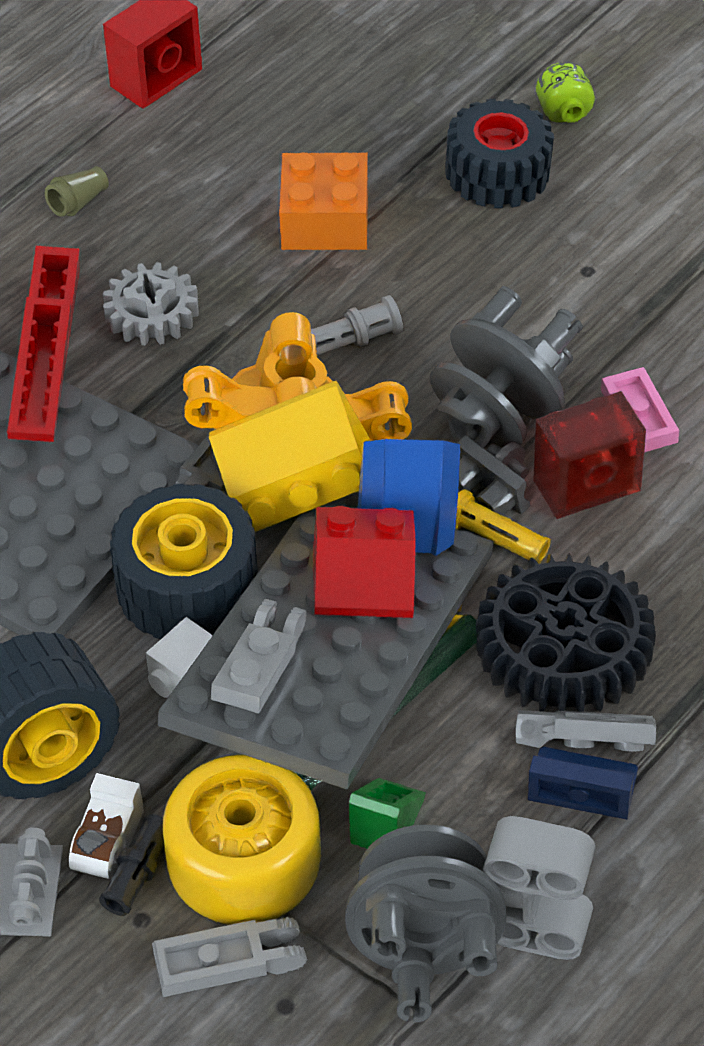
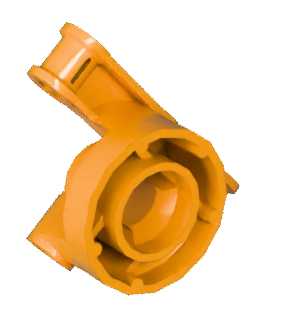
M295 312L277 316L272 321L270 330L265 333L256 364L240 370L232 379L215 367L207 365L190 369L183 378V390L188 396L184 406L185 418L188 423L199 428L218 429L333 382L327 377L325 365L317 358L316 340L314 334H311L309 320L302 314ZM204 379L209 380L207 391H205ZM386 381L353 394H345L371 441L405 439L409 436L412 430V421L409 414L405 411L408 404V392L401 384ZM390 394H392L394 398V401H392L391 403L389 397ZM203 403L205 405V415L201 414L200 409ZM387 422L389 424V430L385 429V424Z

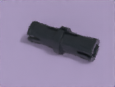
M156 814L145 816L142 821L143 824L130 847L122 849L116 859L118 868L104 893L99 897L101 905L113 914L119 916L129 914L132 909L131 906L145 882L151 881L158 870L156 861L165 846L163 839V817Z

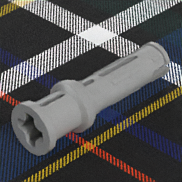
M390 295L382 297L381 303L361 310H357L356 307L348 309L344 313V318L311 329V334L315 336L317 356L351 343L360 347L368 345L369 339L391 331L393 334H399L403 332V322L396 302Z

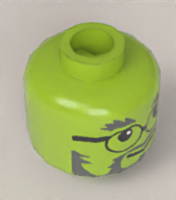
M573 63L553 64L537 80V97L545 115L551 121L576 122L585 117L593 108L595 101L594 91L586 72L579 65Z

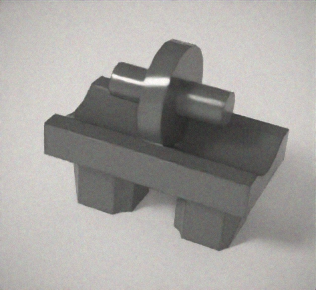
M466 435L457 443L460 444L459 492L463 489L470 491L478 483L482 484L485 489L476 497L478 504L500 515H504L511 508L522 514L531 506L530 501L524 497V491L527 486L524 478L528 475L529 468L522 464L525 458V449L521 445L511 442L501 448L494 443L486 451Z

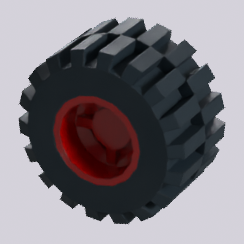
M495 98L486 99L485 103L476 101L470 104L469 109L462 108L457 112V117L451 119L447 134L445 175L447 180H450V186L454 191H461L462 198L467 201L471 199L476 200L477 205L484 207L486 204H494V208H503V204H510L513 208L521 206L522 199L528 203L536 198V192L541 194L546 188V183L549 182L554 142L551 124L548 120H543V114L538 110L531 111L529 105L525 103L516 104L510 99H504V101H496Z

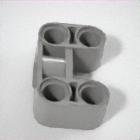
M517 816L503 817L498 821L483 867L484 873L501 890L506 904V926L497 943L498 945L564 960L574 959L580 955L593 911L592 902L582 894L596 849L595 842L589 835L574 828Z

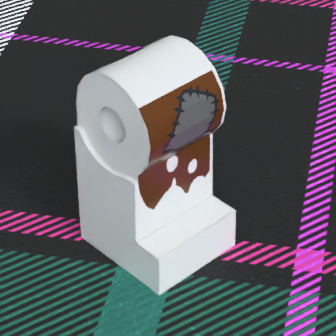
M96 773L90 788V802L81 825L76 830L71 843L69 867L72 870L112 879L118 868L116 859L122 849L129 848L143 815V802L139 783Z

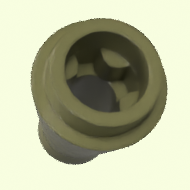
M97 166L89 170L54 177L50 185L45 188V199L49 208L57 216H74L100 192L106 190L109 186V181L106 173Z

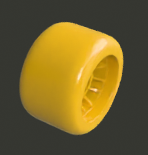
M243 754L216 758L198 766L187 774L176 786L166 804L163 816V839L169 876L181 899L200 915L227 925L255 920L258 923L277 919L296 907L313 887L321 861L319 813L311 790L294 771Z

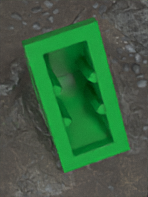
M377 778L352 792L349 800L350 843L368 849L381 836L399 828L413 826L424 802L426 792L382 778Z

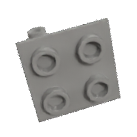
M26 829L24 835L19 837L18 844L0 843V935L51 936L63 845H50L42 829Z

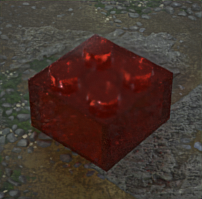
M622 391L604 397H597L589 402L562 411H554L536 419L533 481L556 519L641 491L646 428Z

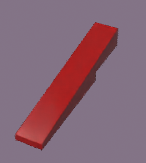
M36 246L29 297H26L7 439L54 442L80 274L79 249L49 246Z

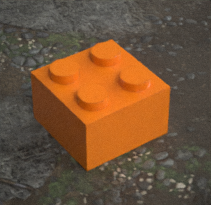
M282 153L279 209L281 250H367L368 153Z

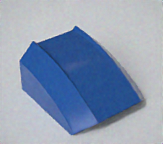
M381 439L364 441L357 508L413 510L416 538L415 553H432L437 556L454 545L460 444L441 440Z

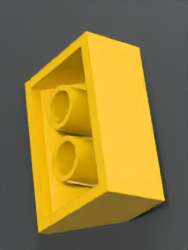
M337 380L209 432V440L229 497L235 498L240 502L244 511L248 512L255 532L359 491L363 442L371 441Z

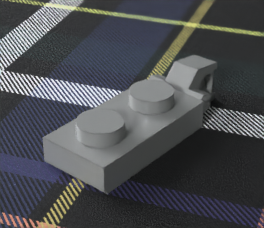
M518 710L516 743L541 748L546 742L555 738L564 739V745L568 747L592 748L594 747V741L614 742V748L617 750L643 751L644 744L655 745L656 722L653 716L559 710H556V712Z

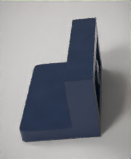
M541 747L538 756L533 755L529 770L528 801L627 820L638 766L627 762Z

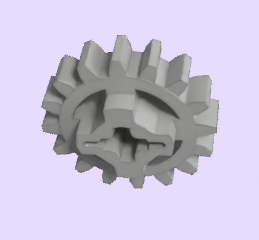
M156 262L152 270H146V267L141 263L138 264V272L131 273L129 270L124 269L121 271L122 280L111 278L109 281L110 290L103 292L105 321L110 322L111 331L114 334L123 331L124 341L129 342L137 336L140 337L141 345L146 346L149 338H156L157 342L161 345L164 344L165 336L168 334L176 339L180 338V327L187 329L193 327L192 317L199 315L197 286L191 285L189 274L178 277V267L173 266L167 271H163L161 263Z

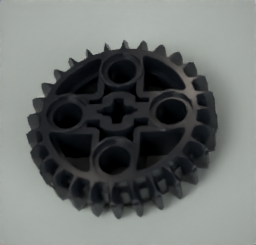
M570 553L566 556L565 561L555 562L552 555L549 554L547 562L544 564H539L531 557L527 570L514 564L511 570V577L499 574L497 587H488L486 599L480 601L475 636H477L476 650L478 656L482 658L483 672H491L493 686L504 684L506 698L520 693L522 707H525L533 700L539 702L540 712H544L547 705L557 706L559 711H565L566 707H576L577 711L584 712L585 705L592 704L601 712L604 698L609 699L614 704H618L621 698V691L632 694L636 681L644 680L646 669L651 665L656 631L654 612L648 608V597L644 594L638 595L639 588L637 582L632 581L625 584L624 570L611 575L609 574V564L607 561L597 568L591 566L589 555L583 563L573 562ZM609 615H615L621 623L609 620ZM506 641L522 647L519 653L513 652Z

